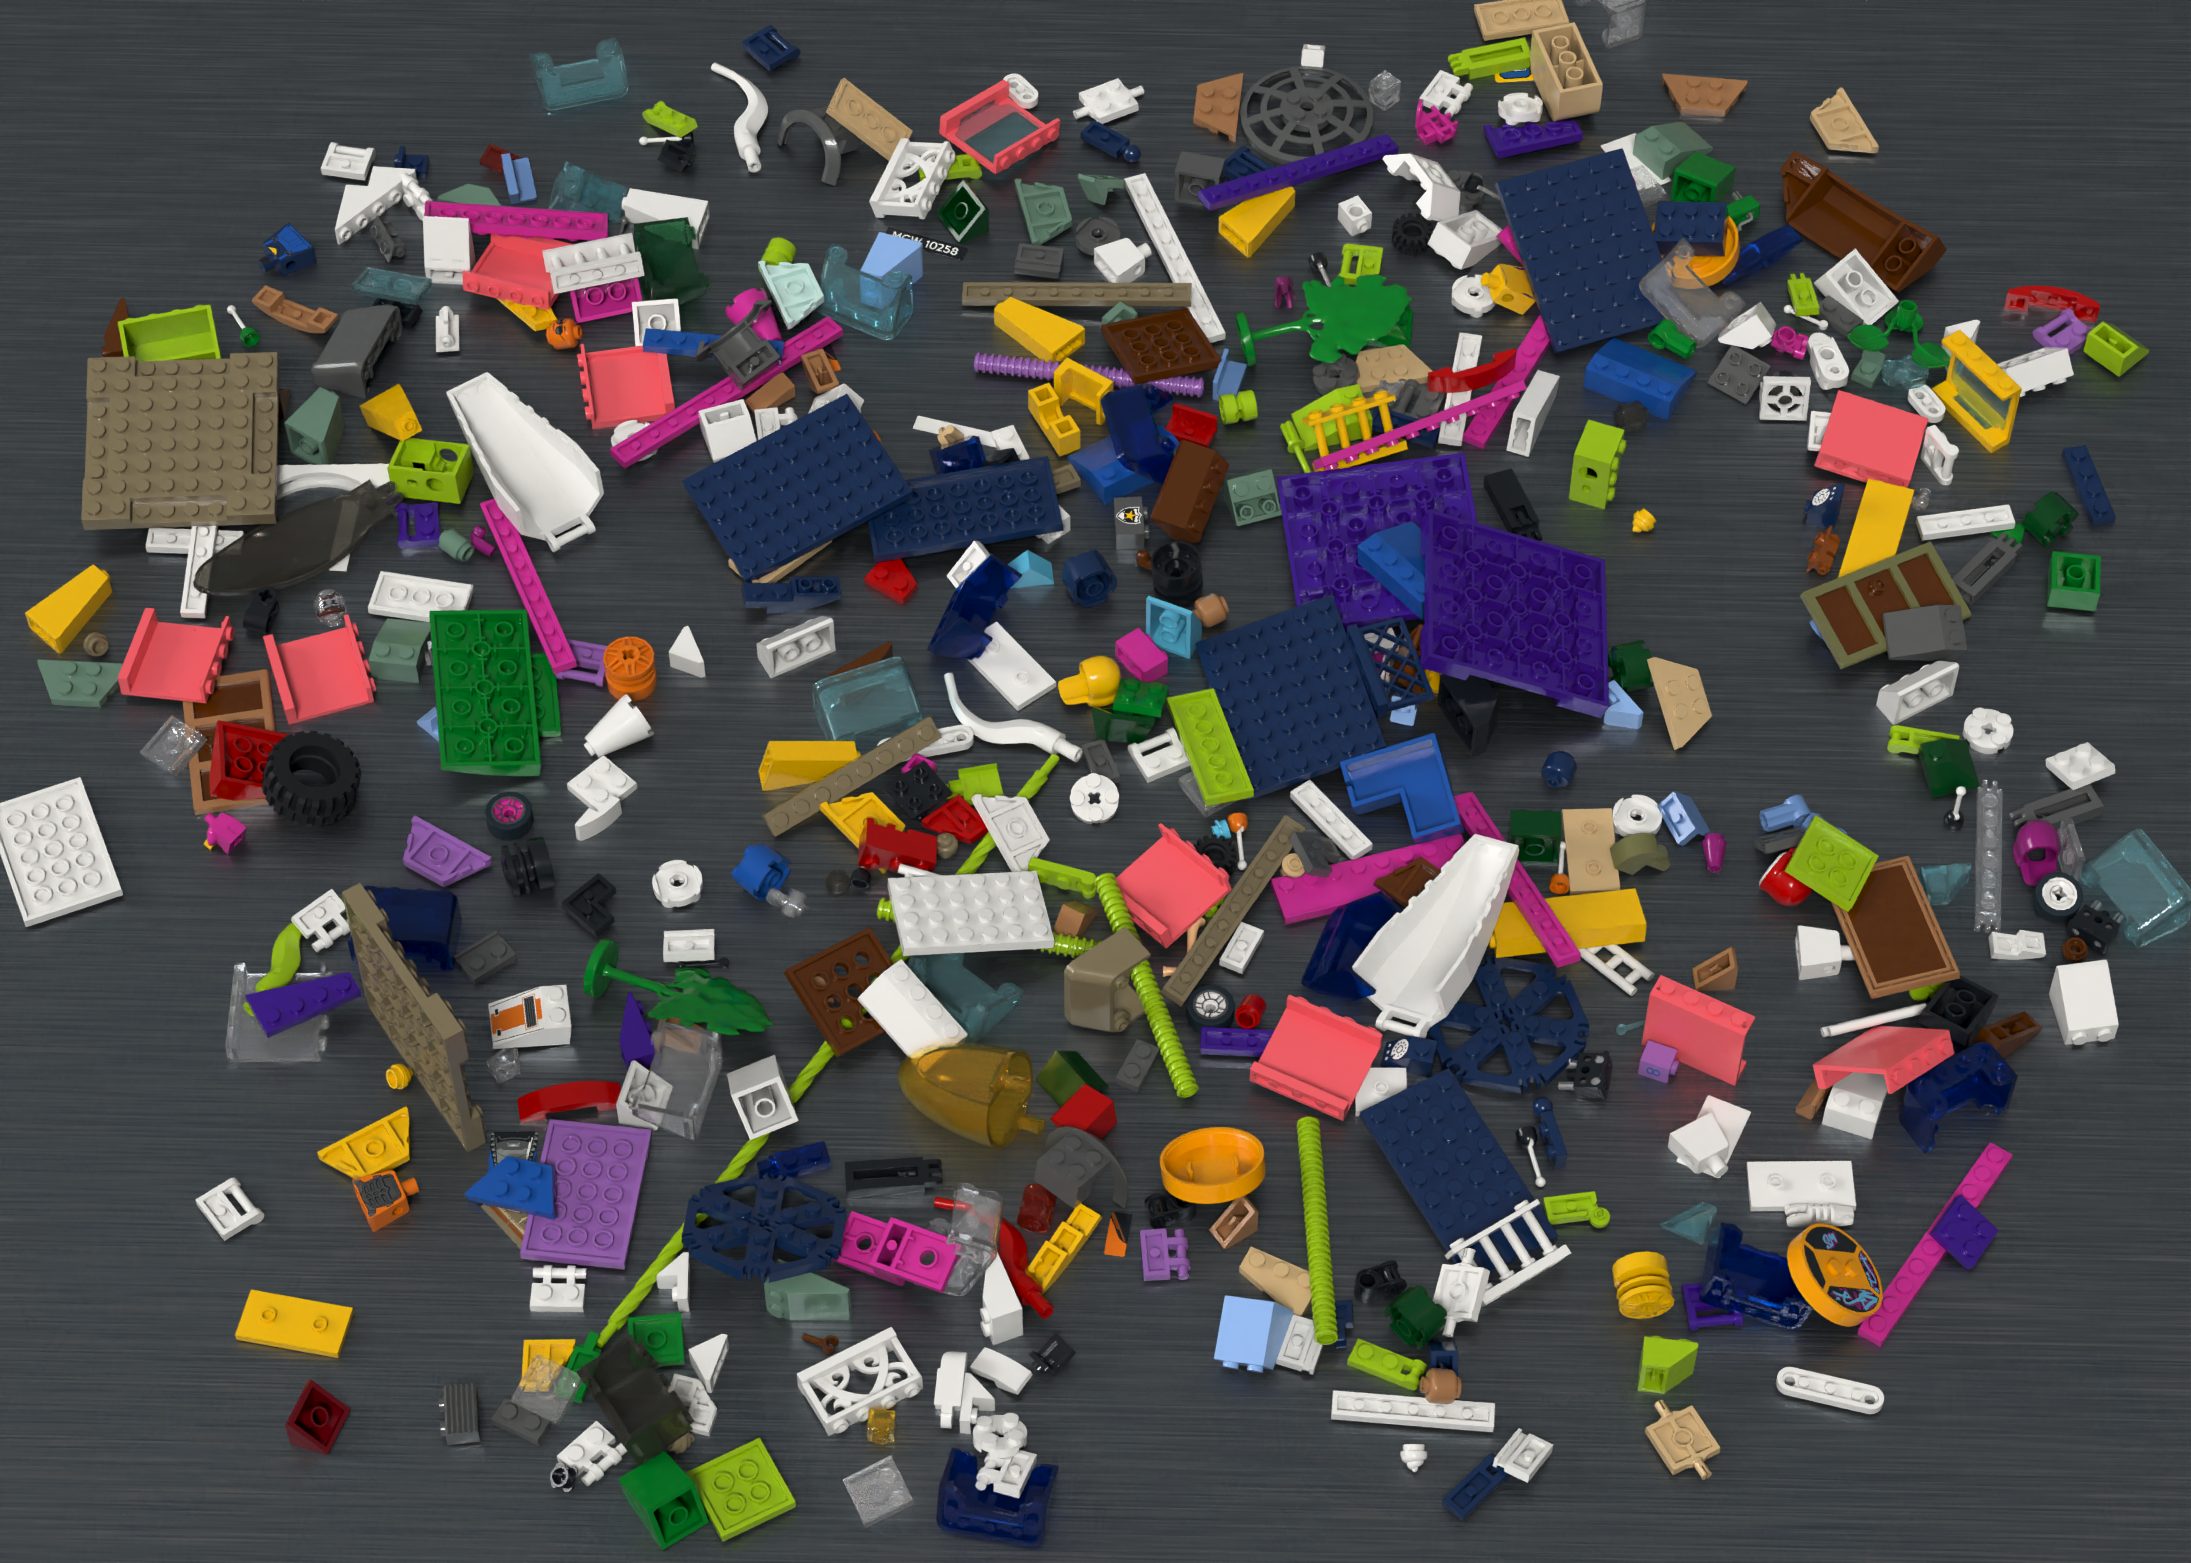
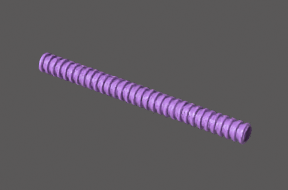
M977 352L974 360V370L976 373L979 371L986 373L988 371L990 374L996 372L997 375L1001 373L1004 376L1011 374V377L1018 375L1020 378L1022 375L1025 378L1032 376V379L1039 377L1040 380L1046 378L1047 381L1054 379V371L1061 363L1060 361L1053 363L1052 360L1046 362L1045 359L1038 361L1037 358L1031 360L1029 357L1027 360L1024 357L1017 359V356L1010 358L1009 355L1003 357L1002 354L995 356L993 353L991 356L988 353L981 355V352ZM1088 364L1084 365L1088 369L1112 380L1113 388L1115 386H1118L1119 389L1125 387L1126 390L1133 388L1135 391L1137 388L1140 391L1147 389V392L1154 390V393L1161 391L1162 394L1169 392L1171 395L1174 392L1176 395L1182 393L1183 396L1190 394V397L1197 395L1198 398H1201L1203 395V377L1196 379V376L1189 378L1188 375L1185 377L1179 375L1178 377L1174 376L1134 385L1127 372L1124 371V368L1117 370V367L1110 369L1107 366L1105 369L1103 366L1097 368L1095 365L1088 367Z

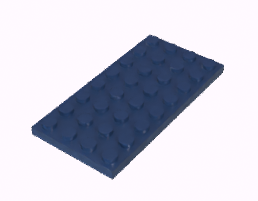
M1048 456L906 480L913 491L914 497L868 521L875 563L969 547L973 541L988 544L1064 531Z
M1449 1068L1360 1112L1359 1117L1447 1253L1451 1250L1449 1245L1463 1237L1466 1241L1516 1212L1514 1207L1525 1200H1528L1529 1203L1535 1201ZM1538 1205L1532 1210V1213L1552 1243L1558 1239L1559 1235L1551 1223L1548 1222L1547 1217ZM1522 1216L1510 1223L1529 1254L1542 1248ZM1501 1229L1489 1235L1490 1240L1506 1265L1519 1259ZM1480 1242L1469 1247L1476 1250L1473 1260L1478 1267L1489 1270L1490 1274L1497 1271ZM1458 1254L1451 1258L1454 1264L1462 1262Z

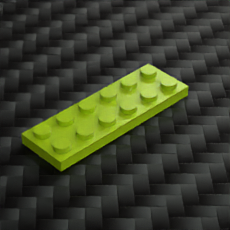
M1214 688L1168 697L1167 707L1205 806L1254 797V789Z

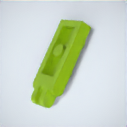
M1795 273L1790 274V279L1787 280V288L1796 316L1819 315L1820 307L1811 279L1805 278L1804 273H1799V279H1796Z

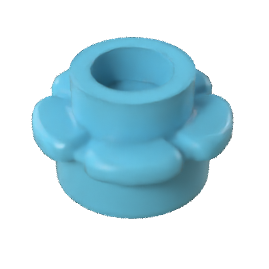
M1215 820V825L1211 826L1213 835H1216V839H1219L1220 836H1224L1225 840L1230 839L1231 833L1226 820Z

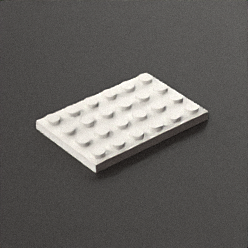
M81 777L0 803V855L26 927L123 895Z
M1037 871L888 878L887 887L903 956L1054 948V937Z

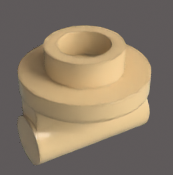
M948 425L946 429L943 427L939 429L937 438L943 447L947 446L949 449H952L955 442L964 439V434L954 426Z
M1296 853L1289 854L1283 859L1282 869H1280L1281 877L1287 875L1292 878H1298L1305 873L1303 864Z

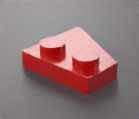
M901 559L878 562L864 577L867 585L903 605L917 590V582Z
M959 794L921 820L924 828L940 834L951 833L957 840L972 844L989 832L981 816Z

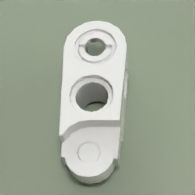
M1824 333L1812 334L1809 337V341H1807V350L1810 355V364L1819 386L1824 390L1845 387L1848 381L1849 367L1834 338H1830V336L1828 337Z
M946 1352L942 1356L941 1367L937 1370L934 1405L936 1409L941 1410V1428L952 1429L954 1411H961L965 1373H967V1352Z

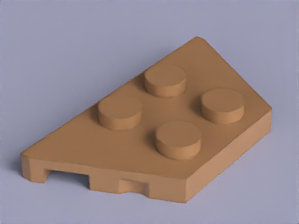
M1244 73L1199 84L1197 86L1193 123L1200 127L1208 128L1216 134L1220 131L1228 135L1229 140L1236 142Z
M1662 73L1661 81L1663 85L1666 84L1668 87L1669 96L1676 103L1679 113L1718 117L1726 116L1730 111V107L1738 101L1741 92L1746 91L1748 80Z

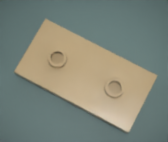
M1502 0L1474 4V13L1484 41L1532 34L1533 30L1570 23L1562 0Z
M845 78L840 80L826 110L828 115L888 161H890L900 139H910L913 132Z
M1612 808L1562 809L1567 874L1570 880L1569 894L1579 895L1620 890L1619 871L1614 868L1610 848L1615 845Z

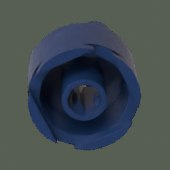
M1091 550L1076 557H1070L1064 562L1062 581L1075 603H1080L1083 607L1099 605L1108 599L1107 594L1111 590L1114 592L1116 589L1117 579L1105 558L1097 550Z

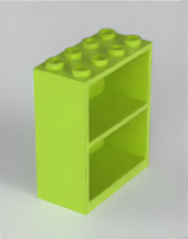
M211 304L197 305L193 308L182 310L175 309L171 312L154 313L145 317L127 318L123 321H118L124 357L135 356L136 361L222 359Z

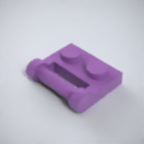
M2066 308L2060 313V316L2045 326H2039L2034 329L2032 334L2044 347L2067 348L2069 355L2085 345L2087 335L2091 329L2075 317L2074 312L2070 308ZM2064 323L2069 325L2053 337L2048 336L2049 333Z
M567 639L576 659L577 667L598 670V672L595 674L569 669L556 674V679L564 680L568 678L595 683L596 686L604 687L606 672L603 657L604 651L608 646Z

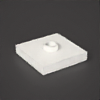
M1370 1068L1355 1098V1116H1359L1361 1111L1407 1089L1406 1068Z

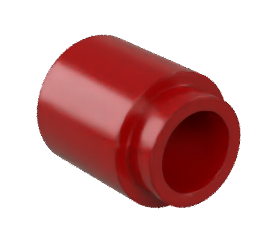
M1255 994L1245 996L1235 1013L1238 1025L1244 1029L1257 1026L1266 1011L1265 1001Z

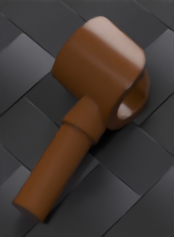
M806 1333L802 1336L803 1340L822 1347V1351L826 1355H832L835 1351L834 1348L827 1346V1344H833L834 1346L839 1344L838 1338L833 1335H828L824 1339Z

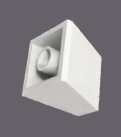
M2107 960L2056 966L2049 997L2064 1044L2081 1045L2086 1042H2105L2115 1039L2119 1023Z
M775 1055L727 1074L731 1097L750 1140L799 1121L784 1075Z

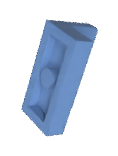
M510 153L501 154L510 203L516 204L536 200L537 194L529 159L511 160Z
M1226 348L1213 380V400L1219 401V395L1233 393L1237 396L1247 371V364L1229 361V349Z
M1673 791L1658 804V809L1660 813L1662 812V818L1677 844L1684 846L1697 834L1705 836L1711 833L1691 797Z

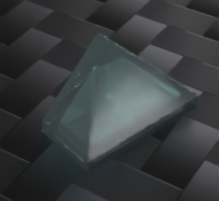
M1701 1202L1660 1222L1659 1225L1662 1229L1703 1245L1717 1209L1714 1205Z

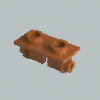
M1831 525L1824 532L1820 531L1813 541L1815 548L1807 558L1809 564L1806 572L1814 568L1820 575H1825L1830 571L1834 560L1833 557L1836 555L1840 544L1839 536L1830 533Z

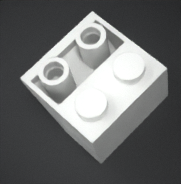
M744 399L698 411L700 429L713 463L756 442L751 417Z

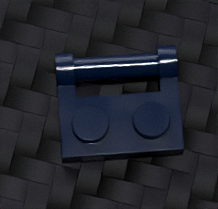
M772 25L763 28L742 41V48L768 71L774 70L790 59H797L801 52L798 47L792 46L777 33V29ZM772 39V40H773L778 46H780L784 51H781V50H780L776 45H774L770 40Z
M1241 146L1225 160V176L1235 180L1277 166L1268 164L1252 154L1249 148Z

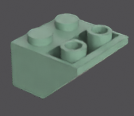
M1263 467L1224 478L1222 483L1224 498L1236 526L1281 515L1272 469Z

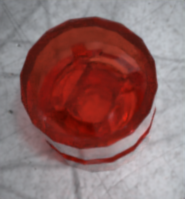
M1040 1184L1027 1185L1024 1188L1021 1200L1023 1206L1019 1208L1017 1224L1029 1232H1047L1050 1229L1053 1217L1052 1212L1055 1209L1057 1196Z

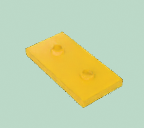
M251 1290L235 1337L236 1340L339 1358L354 1310L351 1307Z

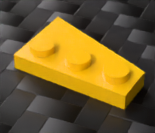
M497 299L535 332L546 330L550 327L552 321L557 320L551 307L549 310H543L531 305H522L509 300Z

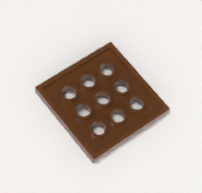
M1188 308L1101 325L1102 335L1134 385L1179 375H1188L1204 370L1208 371L1218 368L1219 363L1222 361Z
M871 927L786 969L784 972L787 980L837 1059L886 1033L874 1018L868 1019L862 1015L861 1009L864 1006L857 1000L858 997H852L848 993L849 987H855L861 995L871 985L869 982L870 976L878 978L884 971L894 965ZM855 956H864L868 964L859 965L855 960ZM842 966L846 970L847 975H837L834 967ZM813 978H823L826 983V986H816L813 982ZM828 998L836 999L839 1007H829L826 1000ZM840 1020H849L853 1028L850 1030L844 1029L840 1025Z

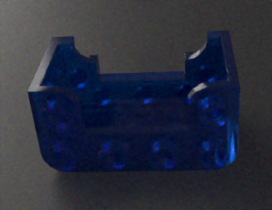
M364 887L366 891L370 890L373 893L377 902L375 905L378 909L383 908L389 918V922L386 924L392 932L391 938L394 942L399 941L405 954L425 955L427 962H432V959L437 960L441 964V970L454 969V955L457 952L462 924L457 896L449 890L432 891L421 888L414 890L400 889L398 887ZM350 931L348 940L353 965H358Z
M1987 1042L1976 1043L1943 1060V1062L1907 1084L1899 1121L1925 1154L1935 1148L1936 1141L1934 1135L1939 1130L1936 1121L1971 1101L1979 1110L1984 1109V1107L1995 1108L1997 1114L2008 1110L2018 1075L1994 1046Z
M1721 1222L1708 1243L1699 1295L1700 1300L1707 1305L1729 1312L1742 1313V1316L1780 1328L1794 1330L1801 1327L1814 1308L1805 1300L1795 1285L1789 1271L1787 1258L1779 1256L1774 1252L1756 1249L1748 1244H1740L1743 1238L1742 1230L1734 1224Z

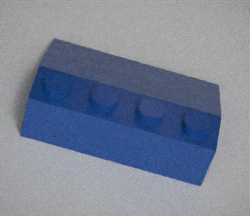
M1612 338L1594 354L1587 365L1583 387L1625 404L1629 402L1630 404L1627 405L1630 406L1633 405V401H1639L1638 409L1668 421L1695 378L1697 370Z
M1147 418L1068 455V460L1103 505H1107L1113 502L1114 498L1126 496L1166 477L1179 442L1172 433Z
M1411 521L1376 532L1357 546L1358 564L1421 620L1425 619V558L1421 557V529Z

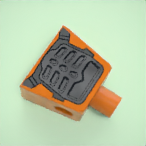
M393 1170L352 1180L355 1194L372 1232L381 1229L408 1213L409 1205L406 1197L419 1192L414 1177L400 1183Z

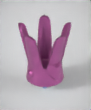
M1280 276L1274 282V287H1276L1273 299L1276 297L1275 306L1276 308L1280 307L1282 294H1284L1287 306L1292 308L1291 292L1295 300H1297L1292 289L1293 281L1288 276Z

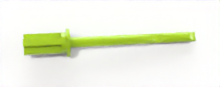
M1290 420L1282 423L1280 428L1288 443V452L1296 453L1304 473H1311L1312 471L1302 452L1305 442L1299 438Z

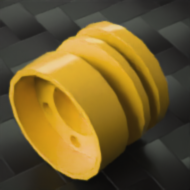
M1648 1251L1636 1252L1618 1259L1613 1264L1612 1275L1614 1286L1617 1289L1618 1307L1622 1315L1634 1319L1652 1318L1669 1311L1674 1305L1672 1285L1669 1282L1668 1264L1663 1255Z

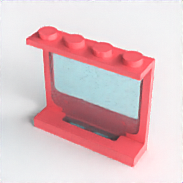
M1004 79L941 115L939 133L995 175L1019 160H1023L1034 151H1038L1051 141H1055L1060 133V119L1056 118L1050 123L1044 124L1008 98L1010 83Z

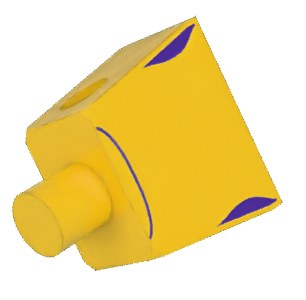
M1499 264L1491 273L1486 272L1481 277V285L1489 288L1492 301L1516 313L1524 315L1536 301L1524 267Z

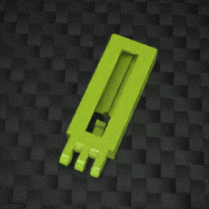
M1525 38L1462 50L1461 53L1448 56V61L1454 75L1461 76L1467 74L1469 80L1531 67L1530 48Z

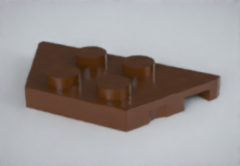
M1420 857L1409 865L1402 866L1394 870L1393 873L1376 879L1373 885L1406 908L1409 905L1408 901L1413 896L1417 897L1425 889V884L1429 880L1433 881L1441 873V870Z

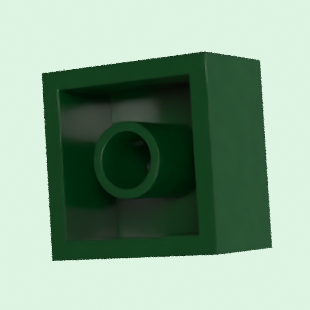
M1524 809L1510 811L1507 842L1519 846L1517 859L1521 864L1558 865L1561 844L1560 811H1527Z

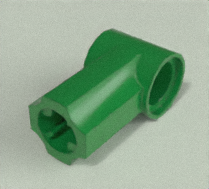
M1663 319L1648 335L1649 342L1655 348H1667L1685 359H1689L1697 348V342L1679 332L1676 325L1668 319Z

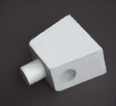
M1124 238L1094 248V264L1110 283H1131L1144 274L1145 258L1151 256L1152 252L1147 243L1136 247L1129 238Z
M1798 926L1795 945L1799 980L1837 975L1840 972L1842 961L1855 960L1849 945H1840L1839 932Z
M1712 1112L1670 1133L1668 1148L1694 1173L1699 1174L1710 1169L1715 1177H1720L1727 1172L1728 1166L1724 1163V1160L1728 1156L1729 1144Z

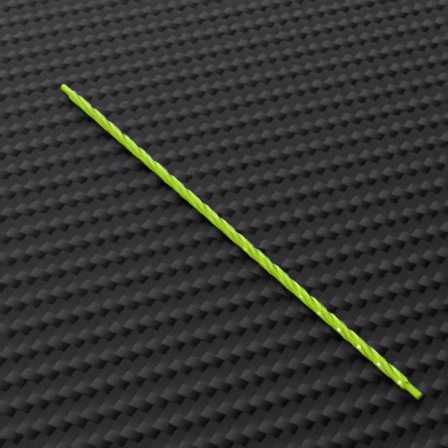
M1051 754L1041 769L1035 771L1016 797H1026L1029 802L1031 797L1048 780L1047 775L1060 758L1056 754ZM989 832L955 875L974 874L985 861L989 851L996 846ZM900 944L890 959L895 964L901 959L904 962L910 956H903ZM875 977L870 984H872L877 979V977ZM865 1008L861 1009V1013L864 1015L867 1012ZM841 1020L840 1025L844 1029L850 1030L853 1028L849 1020ZM826 1040L800 1072L795 1082L788 1088L793 1104L800 1099L813 1082L815 1075L825 1067L834 1055ZM770 1133L752 1140L749 1139L714 1184L737 1179L744 1171L747 1163L755 1157L766 1143ZM698 1213L695 1226L699 1228L701 1222L708 1215ZM684 1223L662 1249L657 1259L637 1281L633 1290L613 1312L607 1326L600 1333L597 1341L599 1348H603L615 1331L622 1328L628 1320L630 1313L640 1305L652 1289L654 1282L657 1281L656 1276L673 1262L677 1253L684 1248L682 1243Z

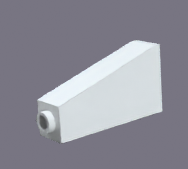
M632 188L629 189L627 197H623L622 210H625V216L629 219V222L693 249L699 248L710 218L709 201Z
M1537 370L1514 410L1507 451L1527 457L1530 456L1556 397L1560 376Z

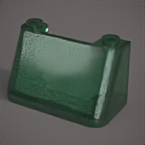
M688 217L634 224L633 241L635 252H640L644 276L639 277L645 301L678 298L679 306L705 295L706 290L710 289L708 275L704 276L703 271L699 272L692 248V240L696 239L695 228L690 226Z

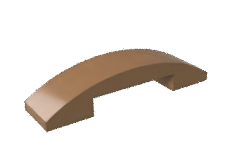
M266 285L252 299V303L272 318L304 332L326 333L339 318L338 314L319 307L317 311L287 300L283 292Z

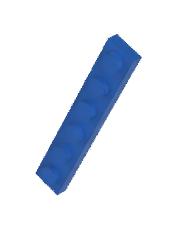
M646 328L643 352L695 357L699 343L702 340L705 341L704 345H707L723 335ZM767 340L780 356L778 365H781L784 341Z

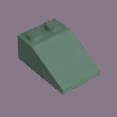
M1685 122L1654 125L1635 135L1633 155L1661 180H1664L1674 174L1675 169L1695 151L1706 155L1713 151V147Z
M387 618L373 642L368 660L373 679L420 683L431 643L430 623Z
M778 1259V1261H777L776 1263H777V1264H784V1263H788V1262H785V1261H783V1260H781V1259ZM807 1273L769 1283L768 1276L764 1283L767 1311L777 1318L783 1317L793 1321L850 1320L852 1317L850 1289L814 1273Z

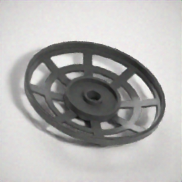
M1297 66L1275 71L1258 80L1244 96L1240 110V123L1245 138L1255 150L1268 159L1285 165L1308 158L1307 156H1295L1281 152L1280 149L1286 141L1299 145H1313L1315 155L1324 153L1322 143L1331 141L1343 133L1354 140L1351 144L1368 140L1373 126V109L1364 90L1347 76L1326 68ZM1300 73L1320 74L1329 76L1330 78L1325 79L1322 77L1308 75L1301 76ZM1291 75L1290 78L1279 81L1271 88L1262 86L1278 77ZM1303 81H1316L1323 84L1316 89L1305 87ZM1342 81L1349 85L1363 100L1351 99L1348 93L1337 83ZM1292 82L1296 86V89L1288 93L1278 90ZM1334 88L1344 99L1332 100L1326 92ZM1253 93L1263 94L1260 113L1248 118L1247 106ZM1270 97L1282 100L1279 108L1267 111ZM1334 107H1347L1344 121L1333 116ZM1353 107L1366 108L1367 110L1366 122L1360 134L1349 126L1353 119ZM1303 108H1310L1312 110L1304 111ZM1281 116L1286 126L1283 130H1280L1273 124L1270 118ZM1263 121L1267 129L1277 136L1273 145L1270 147L1260 140L1250 125ZM1329 123L1337 127L1332 132L1320 136L1319 130L1325 128ZM1293 130L1310 132L1311 137H1298L1290 134Z

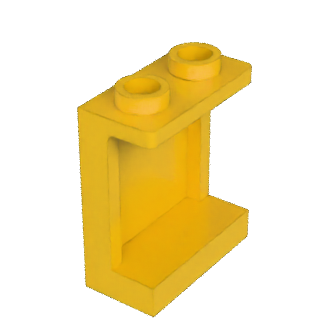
M1066 358L1054 371V391L1059 397L1060 406H1063L1071 398L1096 411V424L1100 426L1106 419L1109 420L1114 413L1112 380L1069 358Z

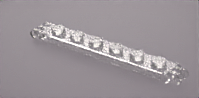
M1982 780L1981 788L1977 787L1974 932H1980L1981 924H1984V933H1990L1991 925H1994V932L2000 933L2003 790L1998 789V781H1992L1991 788H1988V780Z

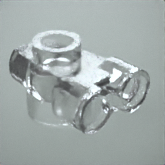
M771 887L766 896L768 903L781 907V912L791 918H794L795 915L802 917L806 909L804 903L807 896L792 888H789L785 895L776 888Z

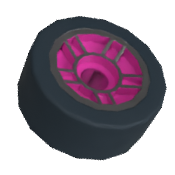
M517 792L500 793L491 798L486 805V822L488 830L493 836L501 840H515L526 835L532 828L534 821L530 801L525 796Z

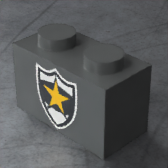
M1142 496L1114 498L1116 550L1145 548V539H1149V525H1144V520H1148L1147 506L1142 504Z

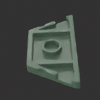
M1014 179L1015 189L1032 245H1042L1072 227V217L1063 187L1047 186L1035 182L1033 186L1022 184L1021 179Z
M41 659L37 661L52 705L102 707L108 700V696L119 687L118 675L123 665L121 663Z

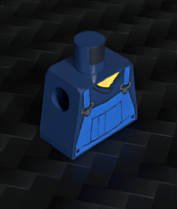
M290 223L283 226L264 241L265 257L257 261L263 272L275 268L283 276L317 263L314 247Z

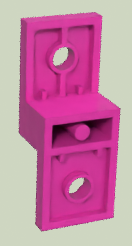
M851 1211L846 1222L841 1256L839 1255L838 1260L833 1258L831 1260L902 1287L905 1281H909L943 1294L964 1245L960 1241L890 1217L887 1224ZM862 1240H872L870 1248L867 1250L859 1249V1244ZM925 1255H935V1260L932 1264H922V1259Z

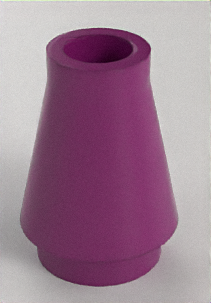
M1707 834L1702 841L1707 870L1710 872L1722 870L1727 845L1722 834Z

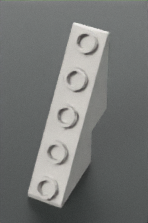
M373 166L368 186L346 185L335 226L337 244L340 245L347 241L360 229L366 227L377 215H382L384 211L398 203L404 195L403 182L400 180V175L407 173L417 180L416 170Z

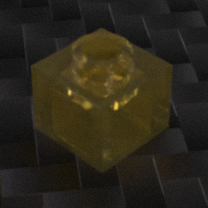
M869 1409L867 1421L868 1441L876 1444L895 1443L896 1411Z

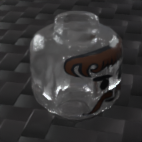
M335 590L321 591L314 599L313 606L316 619L321 624L328 627L338 626L344 620L343 615H347L344 597Z

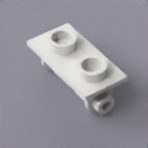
M444 306L439 311V316H436V352L459 351V315H453L451 308Z

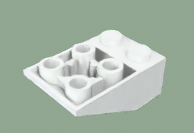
M423 216L424 267L427 283L463 285V270L471 272L476 265L469 218Z

